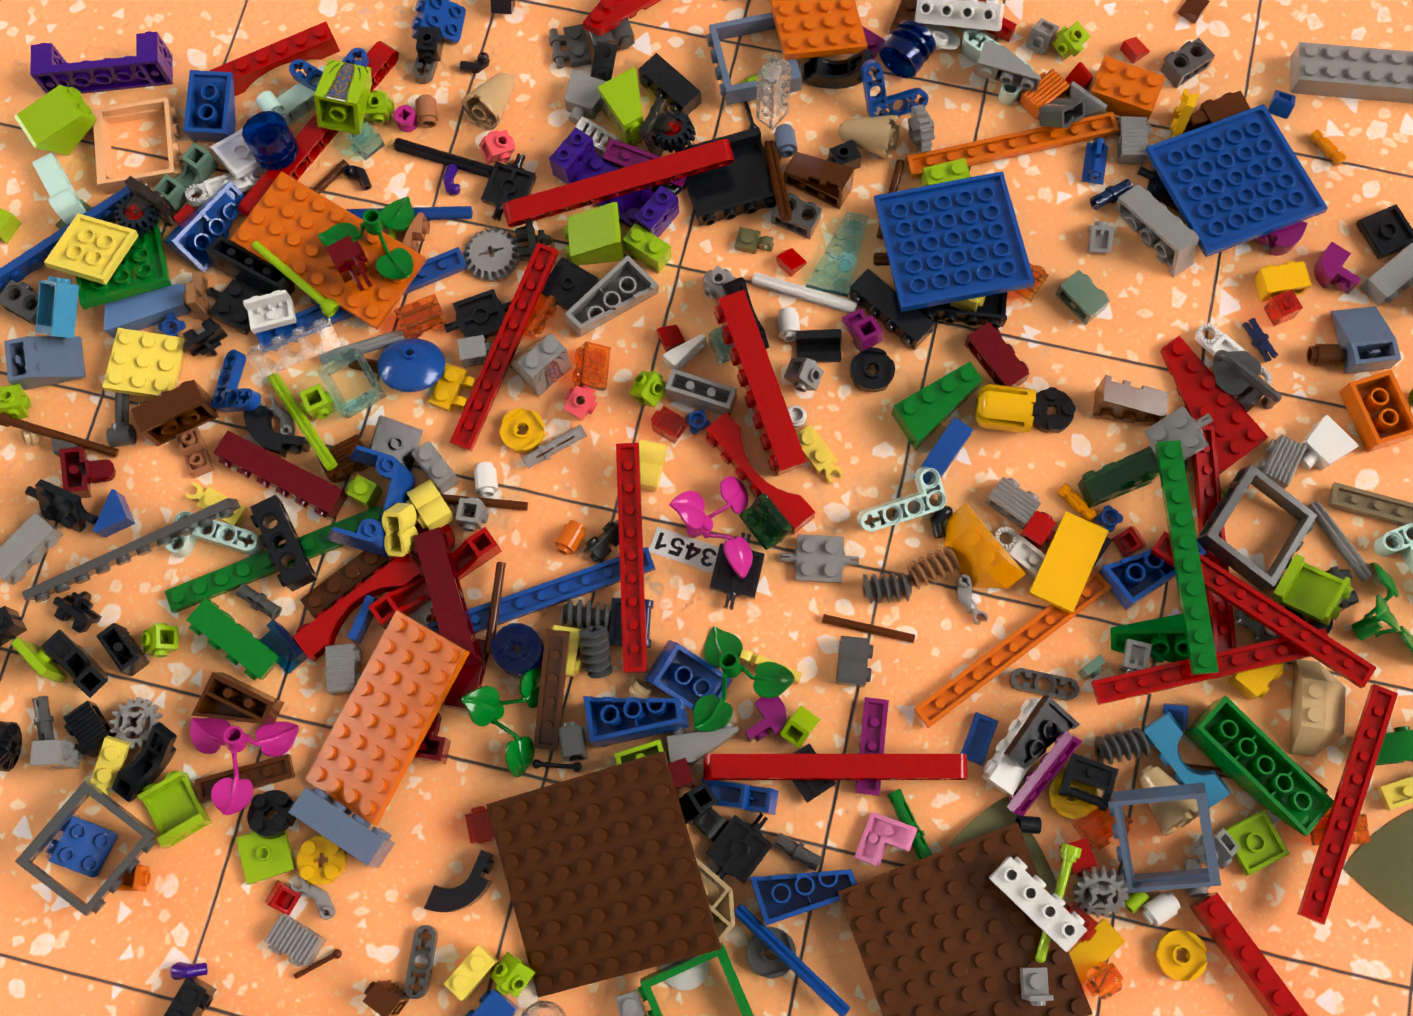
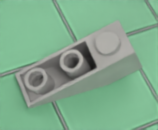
M984 41L975 75L985 79L997 80L1003 84L1015 85L1024 90L1037 91L1041 77L1007 47Z
M727 724L723 728L712 732H702L696 729L694 733H686V730L673 731L671 736H667L670 763L686 757L688 765L696 764L703 759L704 754H710L739 733L738 727H733V724Z

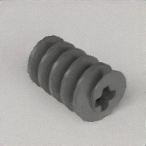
M903 572L899 573L898 579L894 573H890L888 579L882 573L879 580L876 574H872L870 581L867 575L863 574L864 598L867 597L869 604H872L874 597L881 603L883 596H886L888 603H891L892 596H895L897 602H900L902 595L909 602L912 593L910 572L907 579Z
M570 598L562 609L561 626H565L568 621V626L574 628L577 623L578 629H583L586 624L587 627L605 626L608 629L607 631H609L611 619L609 604H606L605 608L601 610L599 602H597L595 608H592L591 601H588L586 606L583 607L582 600H579L576 606H574L573 600Z
M601 625L589 626L579 631V636L582 637L579 642L583 646L580 652L584 654L581 657V661L584 663L582 669L588 672L589 677L594 679L606 677L612 672L611 651L609 649L610 641L608 640L609 633L607 627Z
M1138 727L1133 728L1132 731L1126 729L1122 733L1117 731L1113 735L1096 736L1094 741L1096 759L1103 764L1104 759H1106L1108 764L1112 765L1113 757L1116 758L1118 763H1121L1122 755L1130 761L1132 759L1131 753H1134L1135 757L1139 759L1141 751H1143L1146 757L1150 755L1148 741L1142 730Z

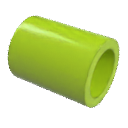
M1146 892L1129 893V899L1124 900L1125 908L1132 914H1135L1149 899V896Z

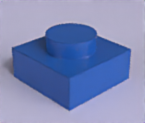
M1164 703L1163 714L1169 710L1182 729L1187 731L1189 705Z

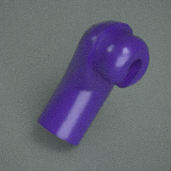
M449 164L443 175L445 190L449 195H458L460 193V185L454 184V178L458 172V167L454 164Z
M177 962L170 968V973L174 980L207 975L208 968L206 962L197 964Z

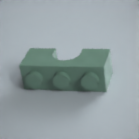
M195 142L181 157L184 163L181 173L175 178L166 174L152 189L161 202L177 213L187 203L186 189L190 185L203 183L219 166L212 154Z

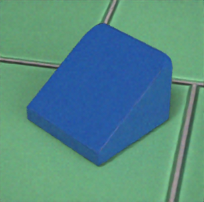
M1275 90L1268 108L1269 113L1287 119L1295 106L1296 97L1286 92Z

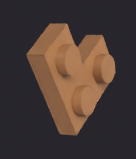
M201 271L192 272V281L185 283L186 292H183V300L201 321H205L210 318L208 313L210 310L209 296L207 295V290H209L208 279Z

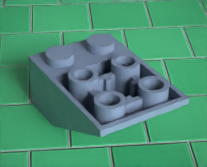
M1376 306L1331 311L1338 344L1344 350L1343 364L1346 374L1391 369L1401 360L1396 337Z
M26 336L4 341L8 382L12 385L20 384L24 390L86 378L82 338L80 336H74V338Z

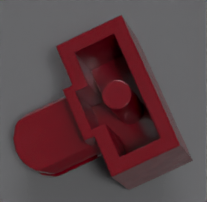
M350 235L325 247L345 283L353 279L360 292H362L364 288L357 277L361 275L368 288L372 286L365 273L368 271L365 264L368 262V259L358 240L353 242Z
M84 447L59 449L63 489L81 498L92 497L90 483L108 482L116 476L114 464L110 460L89 461Z
M439 712L413 759L446 764L451 741L446 737L438 736L442 719Z

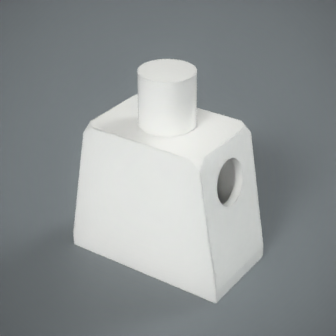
M1326 415L1313 427L1301 443L1306 445L1307 448L1299 464L1305 470H1309L1314 465L1318 469L1323 470L1347 456L1359 445L1335 421Z

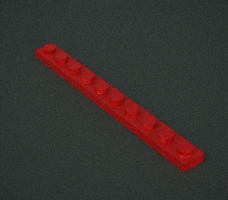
M537 242L452 435L451 444L471 452L473 451L559 254L557 249Z
M1208 425L1202 427V431L1209 446L1192 456L1199 533L1222 498L1215 427ZM1223 526L1218 534L1224 541H1226L1225 526ZM1203 547L1207 552L1204 555L1206 558L1229 572L1227 564ZM1205 588L1215 652L1237 648L1233 606Z
M639 442L616 444L623 673L648 672L640 445Z
M1164 531L1150 552L1174 567L1169 533ZM1199 553L1205 588L1359 688L1365 687L1377 667Z
M1326 628L1318 629L1328 636ZM1278 638L1217 652L1218 673L1192 675L1190 661L1186 659L1094 680L1091 682L1097 705H1103L1311 656L1284 638Z
M1376 684L1370 686L1297 915L1321 925L1326 923L1398 693Z

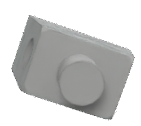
M571 71L565 95L566 110L571 113L569 116L570 122L577 125L582 116L589 119L596 118L601 110L598 86L607 81Z

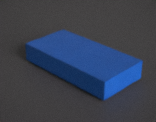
M366 595L347 635L349 639L358 644L362 643L374 617L368 607L377 600L373 596Z
M978 712L974 714L960 753L967 754V761L983 766L998 720Z

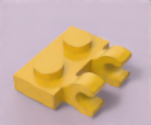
M1185 88L1180 97V106H1176L1172 114L1173 121L1169 128L1172 131L1170 138L1183 133L1195 108L1199 93L1196 92L1195 95L1188 94V89Z
M446 363L444 373L437 382L428 403L431 406L451 412L452 407L464 410L468 399L458 396L462 387L472 391L477 379L467 376L468 372L466 370Z

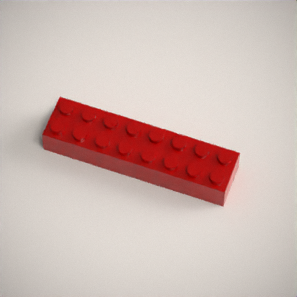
M745 290L718 298L714 316L717 324H722L723 332L721 334L724 344L730 346L731 353L729 357L733 367L737 366L738 383L740 387H744L746 390L745 402L748 409L752 408L754 416L752 421L755 429H760L762 438L759 439L762 449L768 451L769 459H767L769 468L771 472L775 471L776 476L802 468L807 461Z

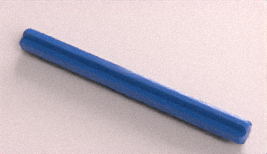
M471 206L412 207L415 217L420 212L424 213L427 220L471 219L473 216ZM383 208L346 210L363 220V213L365 211L375 209L380 212Z
M738 905L734 910L735 917L839 1016H845L849 1012L850 1006L744 905Z

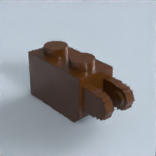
M1241 90L1235 93L1228 92L1216 100L1209 99L1203 102L1199 111L1191 114L1186 130L1192 131L1251 108Z

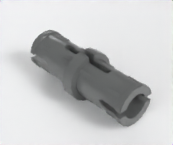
M242 584L236 592V596L251 604L252 609L260 610L272 620L276 619L282 611V607L267 599V595L258 593L247 584Z
M48 696L33 698L32 702L35 712L33 722L37 726L39 740H55L52 726L54 717L50 714Z
M782 833L778 835L773 844L774 848L791 856V860H798L816 871L823 858L805 848L803 843L800 842L798 844Z

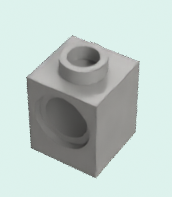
M484 335L457 339L460 361L464 368L485 363L491 349V344L486 342Z

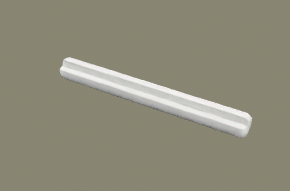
M757 272L752 277V284L829 308L846 313H852L857 308V302Z

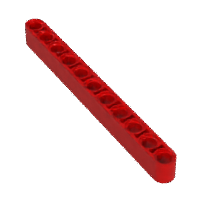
M382 41L376 42L367 52L369 58L367 67L371 68L372 76L370 93L379 85L399 59V52ZM315 114L242 199L238 206V212L247 218L281 171L298 181L339 131L318 127Z
M722 139L514 199L502 204L508 227H516L526 224V220H532L533 222L723 167L733 163L735 160L729 140Z
M967 754L703 755L704 780L968 779Z

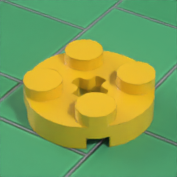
M517 408L504 416L500 436L507 448L515 451L517 454H523L535 450L545 439V425L537 412ZM520 426L529 428L525 435L517 434Z
M1064 772L1059 773L1048 786L1047 797L1050 808L1066 819L1075 820L1085 817L1094 810L1095 805L1078 799L1070 801L1069 796L1062 797L1058 795V789ZM1071 780L1070 787L1098 796L1096 788Z
M322 835L305 841L297 856V867L300 876L315 885L333 883L345 871L347 866V852ZM324 853V857L328 858V862L324 863L323 867H320L316 860L320 857V854Z
M1174 930L1165 933L1159 939L1154 951V957L1160 970L1169 978L1177 981L1195 980L1203 974L1207 967L1206 946L1196 934L1190 931ZM1177 950H1185L1187 952L1185 954L1187 958L1185 962L1176 959Z

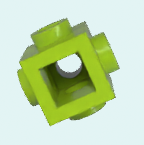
M1077 20L1069 28L1064 26L1055 35L1058 38L1052 45L1065 60L1071 54L1074 57L1084 49L1082 45L1091 36Z
M374 90L369 95L364 119L374 123L391 121V113H394L393 100L390 99L386 92Z
M641 371L636 376L628 394L642 406L656 407L658 402L664 397L667 383L662 380L663 376L656 371Z
M14 384L0 387V414L5 412L12 414L17 419L28 418L31 401L22 386Z
M317 384L299 393L303 401L300 403L305 415H310L314 421L325 419L335 412L332 406L335 400L331 392H326L321 384Z
M154 623L152 627L143 631L141 636L143 653L152 654L154 658L167 657V654L178 650V626Z
M507 951L499 964L496 965L490 978L496 983L495 989L505 996L510 993L518 998L535 972L524 961Z

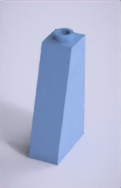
M185 284L171 285L106 303L104 331L112 338H115L118 328L139 331L163 322L168 313L175 314V318L191 313V308L183 300V292H186Z

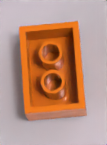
M1104 56L1090 93L1108 105L1105 111L1114 112L1118 116L1147 117L1148 122L1166 76Z
M1392 369L1349 382L1339 391L1367 453L1407 441L1413 437V414Z

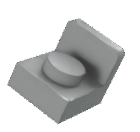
M1040 18L1032 28L1026 47L1044 54L1049 43L1058 32L1059 26Z
M1095 221L1094 225H1088V230H1090L1088 252L1111 253L1114 227L1108 226V222Z
M1127 639L1123 660L1118 670L1129 673L1147 669L1152 644Z
M1020 967L1022 999L1030 1001L1032 1006H1045L1046 1001H1053V995L1049 994L1047 967Z

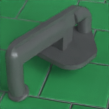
M1219 350L1213 356L1216 385L1228 395H1240L1251 385L1265 396L1261 401L1262 407L1265 409H1271L1282 399L1278 391L1258 376L1261 372V364L1247 351L1228 352Z

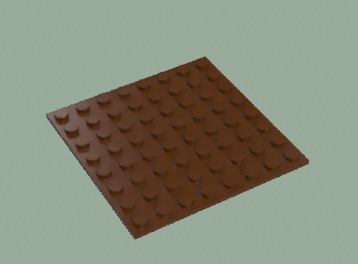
M665 751L486 804L528 963L535 972L532 977L538 998L722 949Z
M1018 822L837 891L882 1016H1089L1093 1014L1069 952H1065L1051 939L1045 962L1038 963L1035 957L1043 930L988 878L1008 856L1013 859L1017 856L1028 866L1025 871L1031 877L1035 874L1039 877ZM1020 967H1047L1049 994L1053 995L1054 1000L1046 1001L1045 1006H1032L1030 1001L1022 999Z

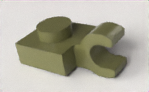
M739 227L734 248L735 250L756 254L757 248L772 252L774 238L770 236L760 237L761 231Z

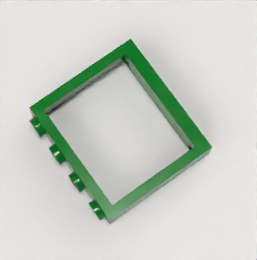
M723 942L720 943L722 948L720 950L680 960L640 978L641 986L638 987V991L643 1002L648 1000L651 1007L648 1015L663 1016L651 986L718 957L742 1016H754Z

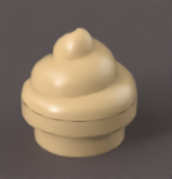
M21 429L25 445H38L40 440L44 438L42 435Z
M637 679L635 683H631L629 687L630 697L648 699L652 696V687L645 681Z

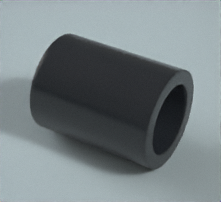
M1016 816L1015 822H1018L1022 833L1040 834L1042 829L1040 817Z

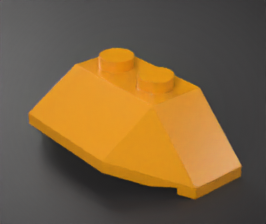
M966 503L947 519L944 547L949 546L953 550L959 563L960 572L971 578L973 587L1008 589L1026 574Z

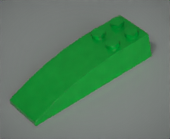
M1227 696L1213 701L1184 733L1238 786L1303 836H1308L1332 807L1334 800Z

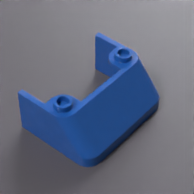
M356 445L349 460L375 467L381 477L391 480L380 521L374 519L363 520L359 524L356 533L333 527L326 540L387 557L389 555L384 546L386 533L382 525L383 513L396 503H407L406 501L409 500L407 492L414 489L415 476L395 457Z

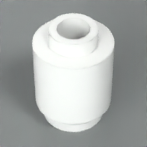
M784 307L779 310L777 315L778 336L786 342L796 340L797 331H800L799 314L793 307Z
M491 462L478 463L474 470L475 491L482 497H491L498 491L496 468H494V464Z
M1171 892L1160 893L1142 906L1144 910L1142 916L1149 925L1154 924L1156 927H1159L1178 914L1177 911L1181 909V906Z

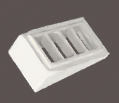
M583 116L576 125V128L582 132L585 131V134L588 136L592 132L595 133L592 137L594 149L602 154L605 153L606 147L604 146L610 138L621 141V138ZM600 136H602L603 138L600 143H597Z
M701 334L662 355L663 362L671 370L673 368L680 371L707 346L706 336Z

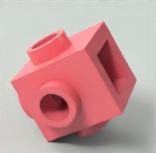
M494 130L483 137L479 147L487 164L497 161L503 163L511 158L515 150V142L509 136L507 130L500 132Z
M584 384L582 387L576 385L575 389L570 387L564 397L567 402L563 409L584 420L587 413L591 415L598 404L595 402L594 390ZM580 397L585 399L582 405L577 404V400Z

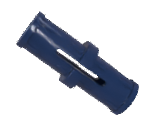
M1125 179L1115 186L1106 187L1105 191L1090 198L1091 207H1094V210H1098L1109 203L1117 202L1119 196L1133 188L1132 182H1129V179Z
M1255 318L1248 320L1249 323L1245 322L1242 324V327L1252 340L1251 344L1253 347H1257L1265 363L1271 361V357L1274 359L1278 357V353H1276L1268 340V334H1264Z

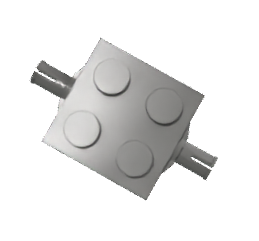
M1182 406L1144 430L1145 435L1150 441L1151 449L1141 454L1140 457L1146 463L1156 456L1155 444L1157 442L1181 440L1183 459L1185 461L1209 446L1203 436L1202 427L1213 422V419L1207 413L1200 419L1195 420L1190 416L1187 409Z
M798 534L795 553L781 552L780 562H794L796 581L842 583V573L845 565L859 566V556H845L843 549L844 537Z

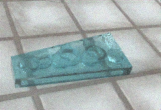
M846 212L833 239L825 249V253L816 265L812 276L808 279L806 287L840 296H849L868 216Z

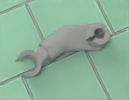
M268 396L272 400V406L269 409L279 419L280 434L294 435L295 428L292 416L281 406L278 407L276 401Z
M965 574L957 579L958 602L968 613L974 616L973 622L975 625L980 624L977 616H983L987 622L988 615L977 608L978 605L972 599L971 578Z
M297 877L303 882V887L298 889L294 884H291V888L296 892L303 891L306 893V896L314 899L322 919L329 920L333 918L336 911L328 892L315 885L310 886L307 884V880Z

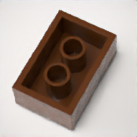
M194 379L182 382L179 387L170 391H164L158 397L149 401H143L137 407L131 409L140 432L156 446L176 438L177 434L199 427L219 417L216 409L212 407V400L209 394Z

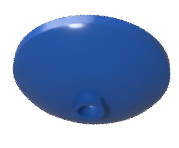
M407 338L396 341L389 345L378 359V372L382 381L390 388L401 392L425 390L437 383L445 370V358L440 348L434 343L420 338Z

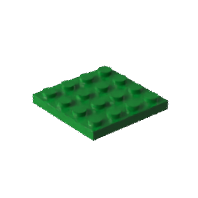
M155 223V229L150 228L151 233L148 234L144 231V236L139 235L106 285L76 276V282L79 285V301L83 310L171 286L159 223Z

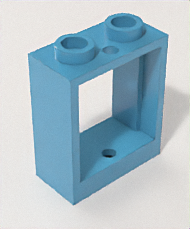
M48 276V280L39 281L35 332L50 336L74 338L79 285L71 284V279Z

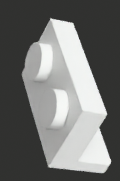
M276 290L270 294L253 296L243 301V305L248 311L250 328L254 334L297 323L293 300L286 290Z

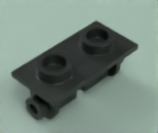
M618 520L608 522L602 528L604 532L600 536H593L585 544L587 548L583 551L588 554L591 552L590 558L595 563L601 562L612 551L607 543L611 542L614 547L619 545Z

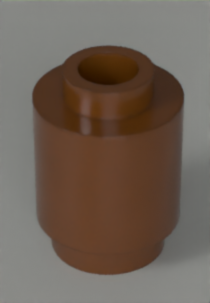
M1316 343L1314 346H1309L1307 350V362L1314 366L1337 367L1344 359V350L1341 349L1339 344Z

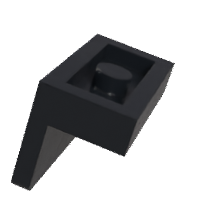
M841 329L797 331V358H809L817 363L841 362Z

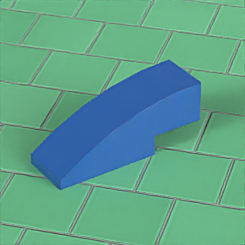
M954 417L921 467L937 470L940 478H942L974 429ZM929 471L923 475L925 484L930 482L932 478Z
M702 779V783L707 782L718 800L715 806L775 815L779 792L775 789Z

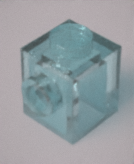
M367 121L363 123L360 135L350 133L347 136L351 144L349 146L350 150L356 156L360 155L365 161L385 145L381 135Z
M717 327L708 334V342L719 365L730 361L729 354L731 353L730 346L725 345L722 338L723 327Z

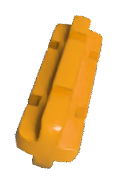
M1319 129L1312 132L1309 139L1314 144L1317 143V147L1328 158L1332 157L1331 161L1340 165L1345 161L1347 156L1342 151L1339 152V148L1328 137L1324 138V134Z
M1063 484L1057 493L1062 498L1065 497L1067 499L1066 502L1078 514L1081 513L1083 519L1090 522L1097 515V512L1092 507L1089 508L1087 506L1088 503L1076 492L1073 493L1071 491L1072 488L1068 484Z

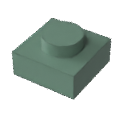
M1100 654L1077 673L1082 679H1085L1087 676L1093 679L1103 671L1101 666L1106 660Z

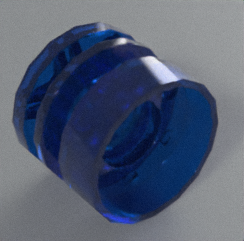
M903 20L897 26V29L893 31L892 36L880 48L879 55L881 61L892 73L905 79H912L923 67V63L935 51L936 42L932 34L923 25L912 20Z
M262 111L249 118L243 126L242 136L262 168L270 171L281 170L295 161L299 153V145L282 115L273 111Z
M512 623L504 626L496 633L492 641V654L495 662L507 675L514 678H522L525 672L533 668H542L544 644L532 627L523 623ZM517 644L518 646H520L521 652L517 653L514 648V646Z

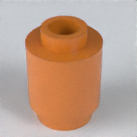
M570 520L569 523L564 525L554 542L557 546L556 549L564 555H569V553L575 554L585 536L586 528L579 522Z

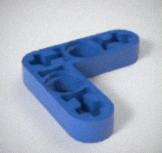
M354 48L342 62L367 67L369 58L364 49ZM361 56H362V60H359V59H358V60L355 61V58H356V57H357V58H361ZM301 59L294 60L289 65V71L293 79L315 92L318 84H312L311 81L315 77H321L323 71ZM303 68L304 72H305L307 75L305 76V74H304L303 72H301V71L296 72V70H297V69L301 70V69Z
M872 59L862 64L861 76L867 112L870 117L901 116L912 112L911 107L927 105L928 94L921 88H913L887 96L881 65ZM872 66L875 68L873 70V77L876 80H872V76L868 73ZM879 86V93L876 96H870L871 88ZM919 94L921 97L919 98V102L916 103L914 100L917 99V95ZM897 100H902V107L898 110H894V102ZM877 107H880L882 110L876 115L874 112L877 111Z
M235 349L230 350L224 359L211 401L212 407L223 413L254 411L261 401L260 393L250 388L237 389L245 366L246 356Z

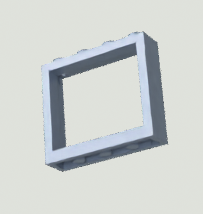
M772 12L709 25V34H706L708 47L713 49L710 51L713 64H717V67H715L716 79L721 80L719 85L720 94L725 96L727 105L801 91L802 77L797 59L784 60L788 72L787 75L731 86L720 40L773 29L776 30Z
M1204 782L1112 791V801H1108L1110 816H1115L1116 824H1112L1114 839H1119L1120 846H1116L1118 862L1123 861L1124 869H1120V874H1122L1124 882L1127 883L1128 893L1221 886ZM1196 799L1208 868L1134 874L1122 806Z

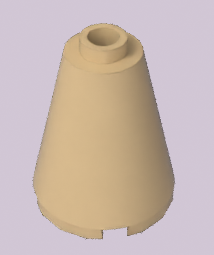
M499 72L463 98L461 104H464V108L462 110L474 125L478 127L483 125L487 127L485 130H494L498 126L515 87L512 76L508 73Z
M897 115L846 119L840 124L838 135L841 136V140L844 142L853 139L856 147L885 159H891L893 157L890 154L891 150H896L899 138L900 125H896L895 121L899 120V117Z
M1150 765L1140 772L1141 777L1138 779L1142 789L1179 785L1159 766L1153 768ZM1196 799L1149 803L1163 836L1176 832L1173 827L1178 828L1181 826L1183 828L1199 816Z

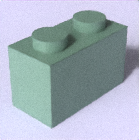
M1080 270L1064 281L1055 294L1085 325L1104 311L1110 302L1107 294L1103 290L1098 289L1092 283L1091 278Z

